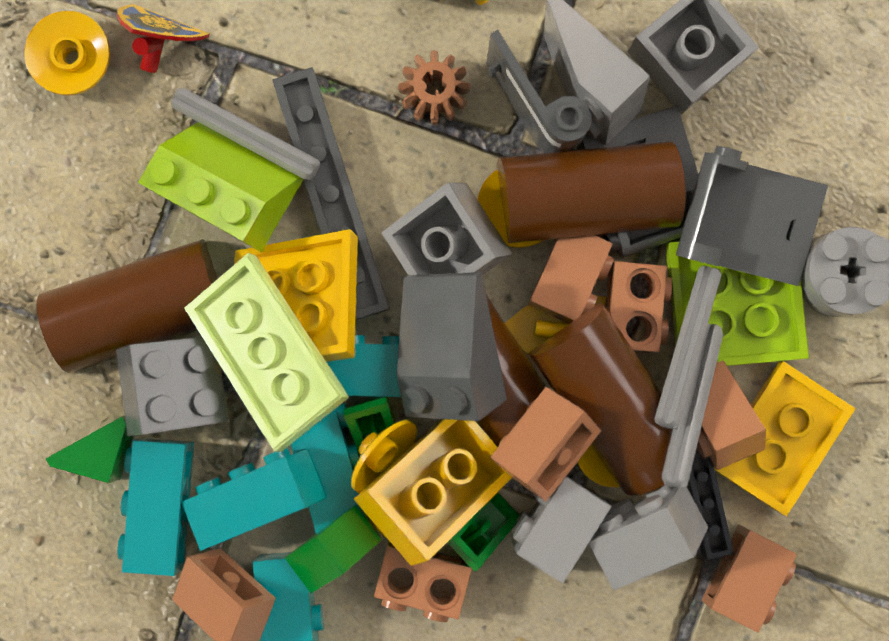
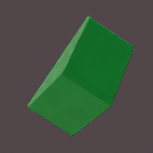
M389 397L379 398L343 409L345 420L357 450L369 434L376 432L379 435L386 428L396 423Z
M121 416L45 459L50 467L105 483H111L120 480L122 477L126 451L131 447L134 436H127L125 416Z
M497 492L448 541V544L475 572L481 568L511 531L519 514Z
M355 504L288 554L285 559L308 591L313 593L343 575L382 541V538L358 505Z

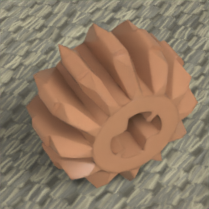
M431 51L430 62L427 63L421 55L417 54L414 57L417 69L405 66L402 74L408 81L398 84L399 92L408 95L402 101L404 109H411L417 106L414 113V118L417 121L422 120L426 112L430 113L432 125L438 124V113L443 112L446 119L452 121L455 118L452 106L458 109H465L467 101L461 96L469 93L471 88L470 83L461 81L466 76V68L459 66L452 69L455 62V57L452 54H449L443 63L439 62L438 51ZM433 81L441 82L442 93L439 94L438 90H435L436 95L428 94L427 83L430 82L431 86H433Z

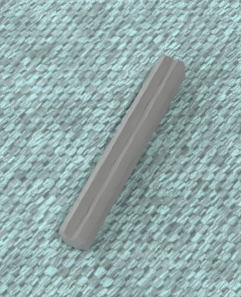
M179 88L175 91V95L171 100L173 109L303 179L312 180L316 176L320 168V161L188 89Z
M701 266L698 269L655 415V423L662 427L676 429L679 426L721 278V272L716 268Z
M707 324L680 423L672 432L661 476L664 484L670 487L682 489L688 485L723 337L721 327L716 324Z

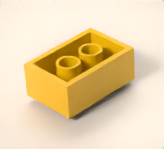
M440 419L354 498V501L405 560L413 566L429 561L512 477L490 458L498 447L475 421Z

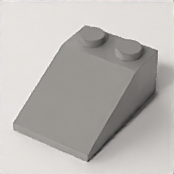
M546 0L544 38L566 96L577 97L586 103L591 112V125L585 136L591 140L597 138L606 146L641 112L650 75L564 0Z

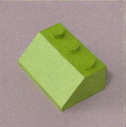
M197 122L158 146L138 183L262 253L301 185L303 178Z

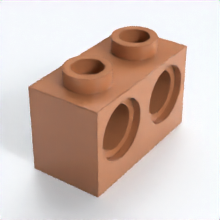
M615 261L608 273L605 309L633 351L646 353L660 352V345L666 344L669 331L668 320L663 319L664 302L669 303L672 294V278L666 277L667 266ZM634 276L645 278L649 284V293L644 299L637 298L630 290V282ZM631 318H638L645 324L646 333L639 342L632 340L627 334L626 326Z
M388 541L374 598L382 599V606L396 611H406L407 606L424 610L423 616L434 621L448 622L449 617L459 620L472 568L461 558L438 552L429 561L411 566L392 543ZM399 567L406 568L412 573L414 580L406 587H397L389 578L392 570ZM438 579H448L454 584L455 591L447 598H439L432 593L431 585Z

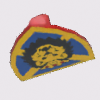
M135 4L118 8L116 18L120 24L133 34L143 35L133 41L132 48L136 54L143 55L140 68L146 72L157 73L165 39L173 41H198L209 38L210 33Z

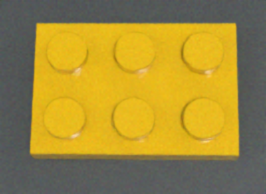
M779 361L751 403L753 410L766 429L765 450L719 470L715 466L714 468L717 473L787 517L856 408L786 362Z

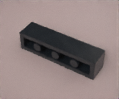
M697 450L686 487L708 526L700 544V551L704 558L710 560L732 555L734 551L714 464L710 457L702 458Z

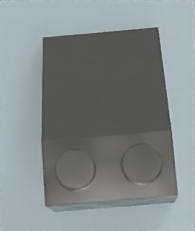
M482 272L421 274L404 277L397 380L406 417L479 421L507 400Z

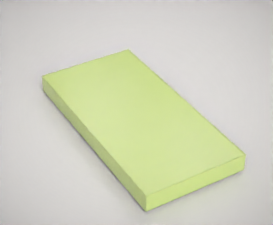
M247 253L185 307L186 312L274 452L283 451L349 398L256 255Z

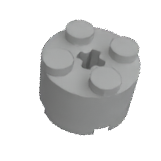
M858 227L838 229L814 239L811 242L801 275L802 297L812 306L813 310L822 315L832 317L861 314L883 305L889 299V241L872 231ZM842 266L847 271L848 276L840 273Z

